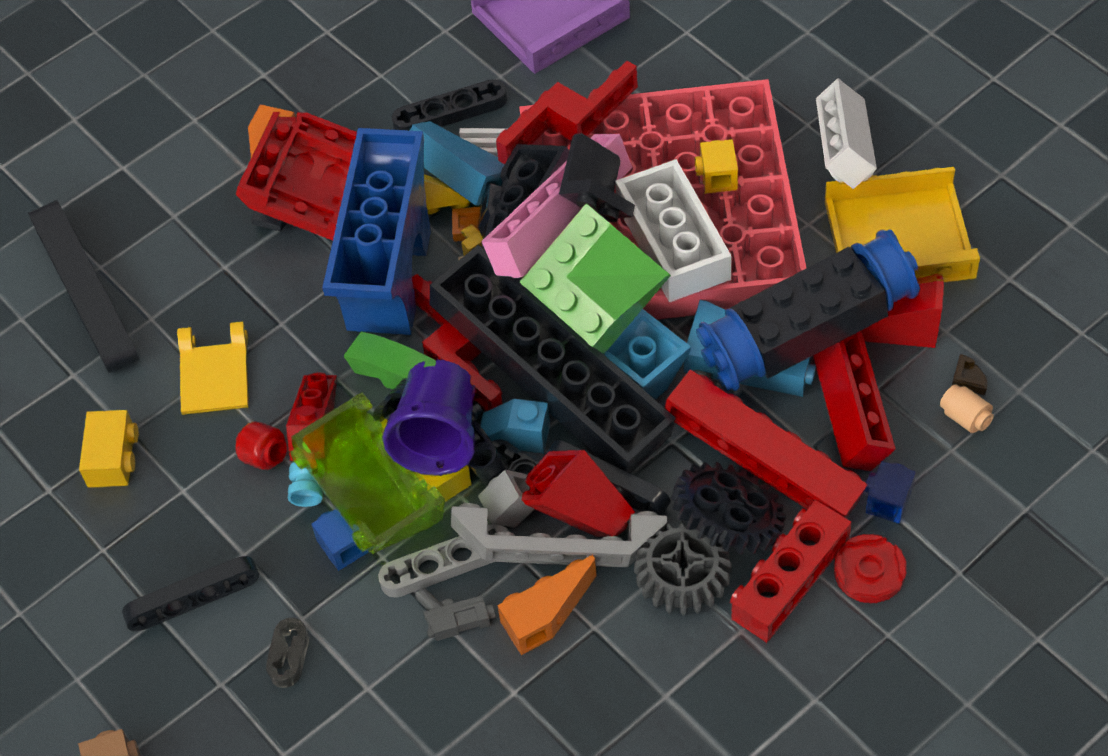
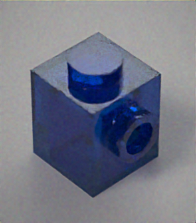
M881 461L877 473L870 472L866 482L868 485L864 492L869 493L866 513L900 524L913 490L916 472L898 463L890 464Z

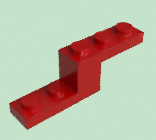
M626 61L619 69L613 70L608 79L599 88L592 90L588 98L581 96L559 82L554 84L549 90L544 91L538 101L528 110H524L516 122L499 134L496 140L498 161L505 164L516 144L531 145L548 128L571 141L574 134L582 133L588 136L638 87L637 66Z
M415 274L412 277V283L415 291L416 305L441 325L439 329L422 342L424 355L434 360H446L458 364L468 371L471 375L470 384L472 387L475 385L473 402L477 401L485 412L501 405L502 391L493 380L489 379L487 381L483 378L475 365L470 362L481 351L429 305L430 284L432 281H425L421 276Z

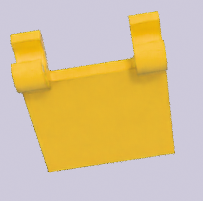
M243 321L230 323L232 341L230 344L196 347V338L192 336L191 327L179 328L177 330L180 351L182 415L249 407L247 372L248 332L244 330Z

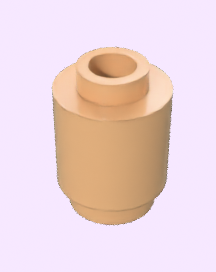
M951 386L940 401V407L944 409L945 415L970 433H975L978 430L984 431L991 424L994 417L992 414L993 406L965 386Z

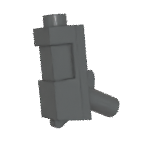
M426 588L420 589L415 595V598L427 609L423 614L429 626L427 631L428 637H435L436 641L457 636L459 632L475 627H480V629L491 626L489 619L496 618L493 604L485 605L482 595L453 603V600L449 598L439 602Z

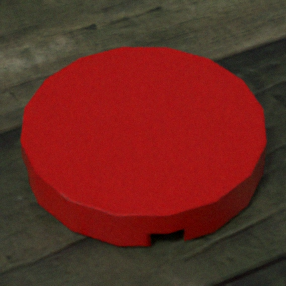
M862 534L850 538L838 550L834 561V577L839 588L848 597L864 603H879L889 600L900 591L906 578V559L902 550L896 544L893 545L887 542V538L874 534Z

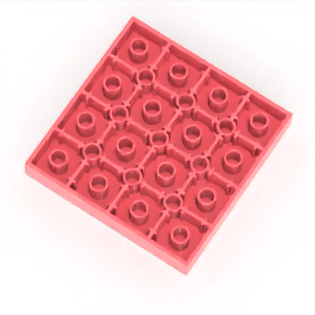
M768 79L630 94L587 136L591 138L594 134H620L632 165V169L622 178L677 159L732 256L730 281L672 302L668 301L662 288H660L643 308L655 319L694 316L700 300L708 301L726 310L806 269ZM532 105L519 106L520 114L524 110H528ZM548 128L531 145L567 146L570 149L571 140ZM733 139L738 167V189L735 191L705 194L702 176H696L695 157L700 156V143ZM618 218L617 222H609L639 248L624 218Z

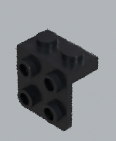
M582 133L574 134L559 195L581 208L587 203L608 222H617L618 218L633 217L635 204L614 193L615 181L617 180L620 167V157Z

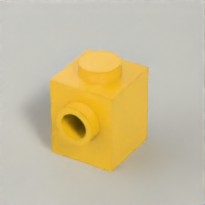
M733 139L700 143V156L695 157L696 176H702L705 194L735 191L738 189V167Z

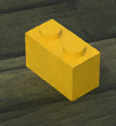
M127 410L91 411L86 413L79 471L87 487L128 486L130 472L135 470V456L132 452L133 443L138 442L139 432L137 423L132 422Z

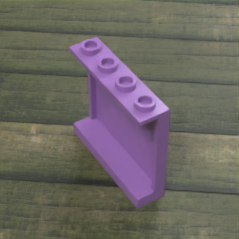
M471 0L472 13L534 74L630 18L629 0Z

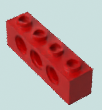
M817 500L807 510L805 508L801 509L793 521V528L787 535L781 534L774 543L773 553L766 561L761 559L754 567L751 574L752 578L747 585H740L730 599L732 604L731 620L768 643L833 561L838 550L849 540L852 522ZM813 541L816 544L809 546L803 544L802 542ZM792 566L796 570L785 571L782 569V567ZM763 592H772L775 594V596L767 598L761 596L760 594Z

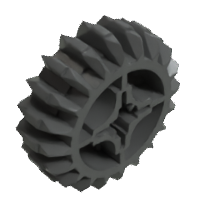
M684 521L679 523V528H673L667 522L665 532L658 530L655 538H649L645 548H639L636 553L637 561L634 563V572L637 575V586L642 588L645 599L653 597L655 608L665 603L668 614L674 610V607L680 608V613L683 616L687 613V608L693 607L694 611L699 614L702 603L711 608L714 604V597L722 599L724 587H728L730 584L729 574L732 572V563L728 560L730 557L729 550L728 552L724 551L721 543H717L713 547L710 546V538L708 537L698 539L699 531L696 529L687 530ZM681 559L685 560L684 577L681 576V568H679L681 567ZM665 581L672 582V583L675 584V585H671V584H669V583H667V582H665ZM696 581H701L695 585H691Z

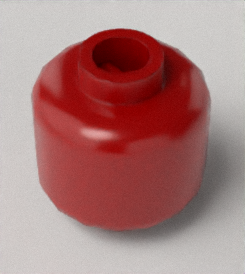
M254 421L248 423L238 433L235 450L237 457L243 463L261 470H269L283 461L287 452V444L284 433L278 428Z

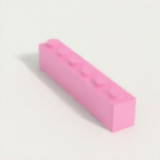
M594 134L591 137L592 140L620 157L617 180L621 179L632 169L620 134ZM566 162L481 241L497 276L519 278L526 275L582 209L559 195Z

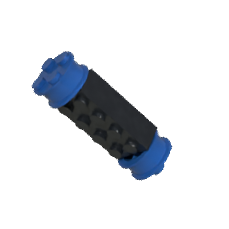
M880 230L872 241L864 245L854 243L851 245V248L847 247L726 309L725 316L711 324L701 322L699 328L696 329V334L701 344L705 347L701 350L702 357L709 368L715 366L718 372L717 377L726 392L729 390L737 391L740 387L739 383L754 375L759 378L766 376L769 379L888 317V311L892 310L894 302L904 297L909 299L917 297L920 291V286L914 272L918 269L917 262L909 251L904 252L892 230Z

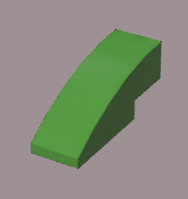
M362 331L344 354V358L354 373L378 378L385 388L394 389L401 380L407 378L410 369L416 364L425 361L424 367L435 366L436 360L412 348Z

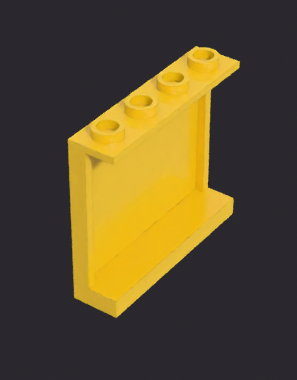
M933 168L930 170L905 171L889 175H872L867 181H862L854 189L845 182H826L825 206L836 253L847 247L851 248V245L854 243L864 245L875 239L878 231L890 229L896 235L904 252L909 251L914 256L918 265V269L914 271L917 279L933 274H943L944 282L976 279L980 257L977 248L971 249L953 184L955 168Z

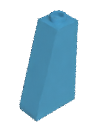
M430 121L412 125L409 131H423L424 168L474 205H480L490 183L502 186L503 180L500 178L504 164L498 161V157Z
M699 301L687 344L691 346V351L684 361V372L688 373L691 369L698 375L718 379V372L715 366L709 368L702 357L701 350L705 347L701 344L696 334V329L699 328L701 322L711 324L725 316V309L708 301ZM811 357L769 379L766 376L759 378L754 375L739 384L803 397L806 384L812 385L816 365L810 364Z

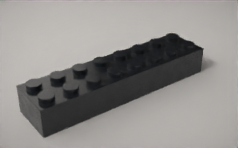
M480 245L473 248L430 284L429 305L537 402L548 403L549 413L600 459L631 474L671 437L676 418L604 354L586 342L526 289L517 278L497 276L486 251Z

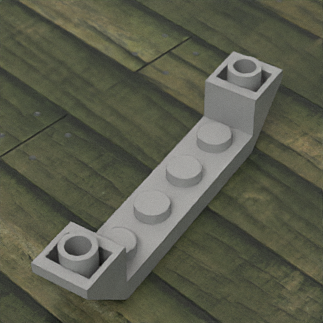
M464 503L459 507L452 506L451 527L484 561L569 565L577 559L583 560L593 555L596 566L629 567L636 560L638 549L645 548L648 539H654L658 530L664 532L667 524V516H658L655 512L643 511L637 515L631 514L628 525V541H622L621 538L616 536L603 537L601 540L587 539L582 535L551 538L550 535L545 533H534L529 537L515 536V534L506 531L487 535L488 508H480L479 505L473 503Z

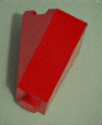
M933 274L918 278L917 281L920 286L918 296L913 299L904 297L894 302L892 310L888 311V317L861 330L864 341L936 348L943 305V274Z
M585 450L549 451L527 475L525 483L530 488L523 492L521 499L525 505L595 537L617 536L621 534L628 526L627 521L630 519L631 514L635 513Z

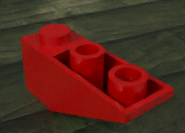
M317 372L303 376L286 424L290 461L325 460L330 444L337 375H326L325 373Z

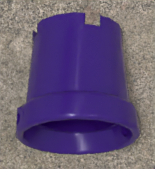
M436 360L435 366L424 367L425 361L410 369L397 410L390 415L382 439L385 451L394 462L405 469L423 475L442 476L458 472L468 465L475 452L474 428L472 427L475 385L472 387L470 384L471 375L458 364L446 360Z

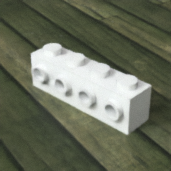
M837 78L816 98L825 168L829 170L831 176L839 183L845 182L854 189L862 181H867L877 167L865 99Z

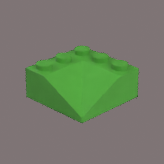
M586 203L523 277L520 283L586 342L605 354L671 275Z

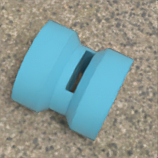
M298 460L290 465L289 479L292 481V484L288 487L287 497L290 503L301 507H312L321 503L323 489L319 484L324 477V468L319 462L314 460Z

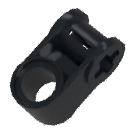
M474 419L472 420V427L474 428L475 452L468 465L481 482L488 485L493 478L499 476L504 470H508V465L493 445L491 439Z

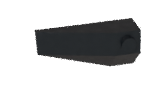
M516 144L502 168L500 178L503 180L502 188L500 191H496L494 198L497 203L496 211L489 217L484 238L567 161L569 154L567 146Z

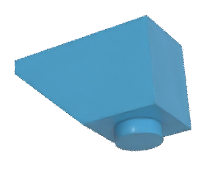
M512 399L484 412L480 426L491 441L502 439L508 441L520 451L544 454L550 429L548 403Z

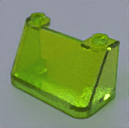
M361 392L293 435L292 445L294 450L290 454L301 470L304 468L308 470L354 533L351 536L357 547L362 552L368 550L371 554H375L440 522L443 519L445 499L435 486L427 491L428 484L424 479L419 481L412 471L405 469L392 460L384 449L382 424L379 420L375 422L372 415L367 413L372 408V404L364 393Z

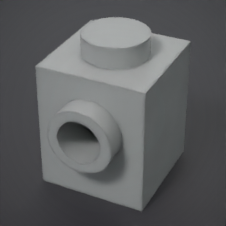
M504 470L499 476L493 478L488 486L478 495L483 507L488 508L487 519L492 524L515 528L534 510V508L525 505L521 500L523 492L530 488L525 483L528 474Z

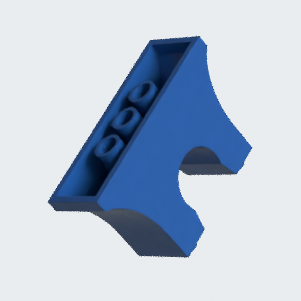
M358 128L322 287L324 296L337 297L347 331L411 335L416 313L415 291L412 283V256L427 255L431 234L424 184L423 131Z

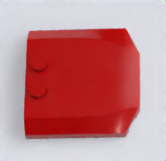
M273 112L238 184L236 195L249 209L333 241L357 132L310 113L297 112L296 117H280V112Z

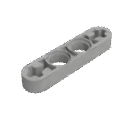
M492 524L487 526V535H494L496 532L501 531L509 532L502 525ZM461 536L386 563L380 569L378 578L384 594L396 598L493 562L484 561ZM459 548H468L472 552L470 558L465 561H457L452 556L455 550ZM427 560H434L439 564L436 571L429 574L421 572L419 570L420 565ZM413 567L414 579H411L408 568ZM397 574L400 578V583L394 584L390 576Z

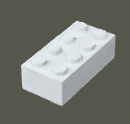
M677 159L615 181L616 194L635 204L633 217L624 218L639 248L671 275L661 287L669 302L731 280L732 256Z

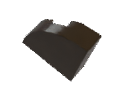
M960 354L952 386H965L974 393L986 395V375L975 364L976 361Z

